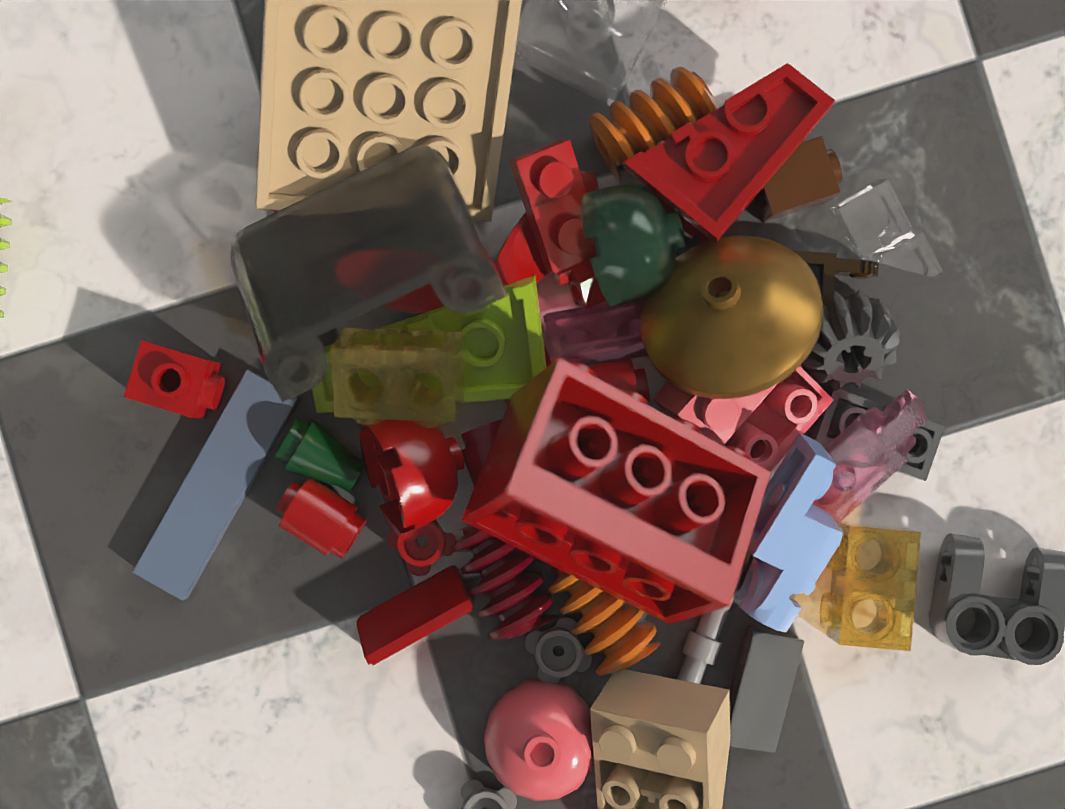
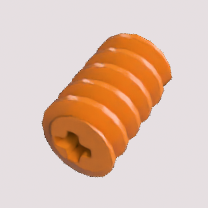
M676 67L671 71L670 84L662 78H656L651 81L650 96L642 90L631 92L629 97L631 110L621 101L613 102L609 108L611 122L600 113L590 115V132L604 162L619 182L618 166L622 165L624 161L641 151L643 153L668 139L670 133L689 122L691 124L716 110L718 106L706 83L695 72L691 73L684 67Z
M556 567L550 570L557 571L559 574L558 578L548 588L550 594L568 591L571 595L560 608L562 615L580 611L583 616L573 627V634L578 635L592 632L594 635L592 641L583 650L585 655L604 652L606 656L605 660L595 670L597 676L622 671L647 657L660 646V641L649 643L656 634L654 623L649 621L637 623L644 611L624 603V601Z

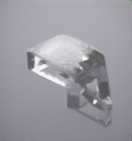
M878 179L831 208L859 258L936 279L944 275L923 231L913 230L888 179Z

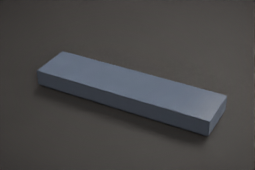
M251 370L245 372L132 573L182 601L188 599L301 398Z

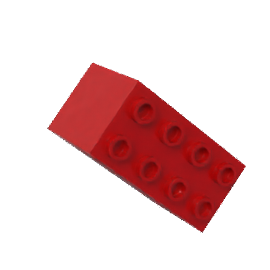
M558 358L512 394L461 521L668 624L729 607L771 471L752 462L751 457L745 451L732 446H723L700 434L699 428L693 423L679 418H671L648 406L647 400L641 395L628 390H619L596 378L595 373L589 367L578 362L565 361Z

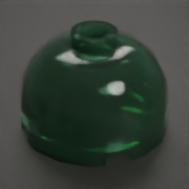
M631 184L607 186L583 194L581 210L585 239L593 237L597 257L590 260L601 292L608 304L611 306L628 305L653 296L668 282L676 268V249L686 246L684 229L678 212L667 214L660 199L645 187Z

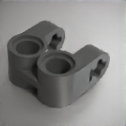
M947 534L940 547L929 611V625L933 634L946 645L970 656L987 655L1017 660L1028 665H1042L1053 660L1060 652L1064 642L1065 552L1038 547L1033 548L1025 562L1019 599H1008L980 594L985 558L982 540L977 537ZM973 608L976 614L974 628L965 635H959L956 630L958 616L962 611ZM1029 617L1033 626L1031 637L1026 642L1018 645L1015 640L1016 627L1023 619Z

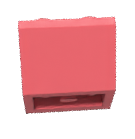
M801 366L773 387L746 397L735 399L699 397L689 394L667 381L652 398L672 418H679L693 423L699 428L700 434L723 446H732L745 451L751 457L752 462L769 471H772L787 454L798 434L804 435L834 401Z

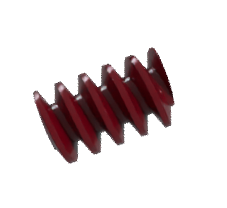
M470 524L459 529L463 531L464 535L451 546L452 551L471 552L473 556L460 568L461 573L480 574L482 577L469 590L470 595H489L491 599L478 612L479 617H498L500 621L487 634L489 640L510 639L548 624L559 616L555 614L541 615L553 603L551 594L532 593L544 581L542 572H523L535 559L534 556L522 550H514V546Z

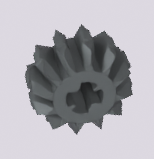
M859 289L848 300H844L835 291L832 303L823 305L822 326L819 336L803 363L805 368H807L808 374L817 383L827 381L835 392L846 383H852L860 390L862 380L868 377L882 380V366L897 363L896 347L900 344L899 329L895 320L891 318L887 306L881 302L880 298L869 301L868 297Z

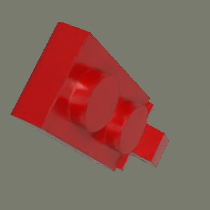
M560 139L509 160L545 270L553 274L557 285L561 286L568 283L574 304H580L585 309L607 301L602 277L598 269L607 266L606 257L603 253L606 251L571 141Z

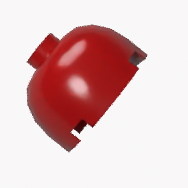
M402 412L364 422L362 427L365 430L359 432L362 458L366 462L365 469L371 488L373 489L378 485L383 497L388 502L379 505L391 529L398 535H402L421 528L441 517L453 504L458 490L457 472L464 469V458L457 440L454 437L445 439L437 425L417 414Z

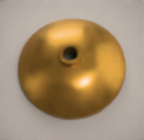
M723 237L716 244L713 241H708L689 249L674 259L658 275L650 287L643 304L640 323L641 336L646 352L654 367L672 385L689 394L704 398H741L773 387L791 375L804 362L813 349L820 333L823 304L820 289L812 270L791 249L761 237ZM730 291L724 297L714 298L720 292Z

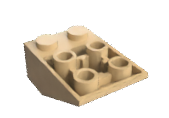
M625 669L613 673L590 708L598 809H722L730 747L729 690Z

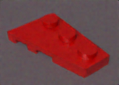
M786 63L725 100L724 105L696 122L692 124L689 122L670 133L668 139L644 153L641 151L623 162V169L716 244L828 113L835 100L793 66Z

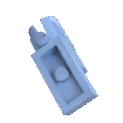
M801 433L798 434L766 487L748 546L754 557L743 585L735 597L742 601L739 606L752 618L781 632H787L802 609L801 605L794 600L796 597L794 594L805 593L810 595L816 587L815 582L840 545L843 531L827 511L812 504L814 500L823 497L829 489L833 478V470L837 464L819 442Z

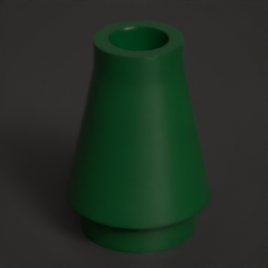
M299 417L295 419L274 458L286 464L284 468L286 471L338 486L347 492L354 486L366 463L352 454L314 419L309 424Z

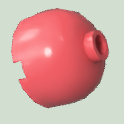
M540 679L525 680L514 686V689L506 692L491 708L484 731L486 759L498 781L515 795L534 801L560 799L578 789L594 768L590 707L587 701L570 685L562 682L556 684L548 681L542 682Z

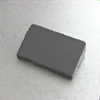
M747 625L729 693L731 747L775 753L804 645L803 639Z

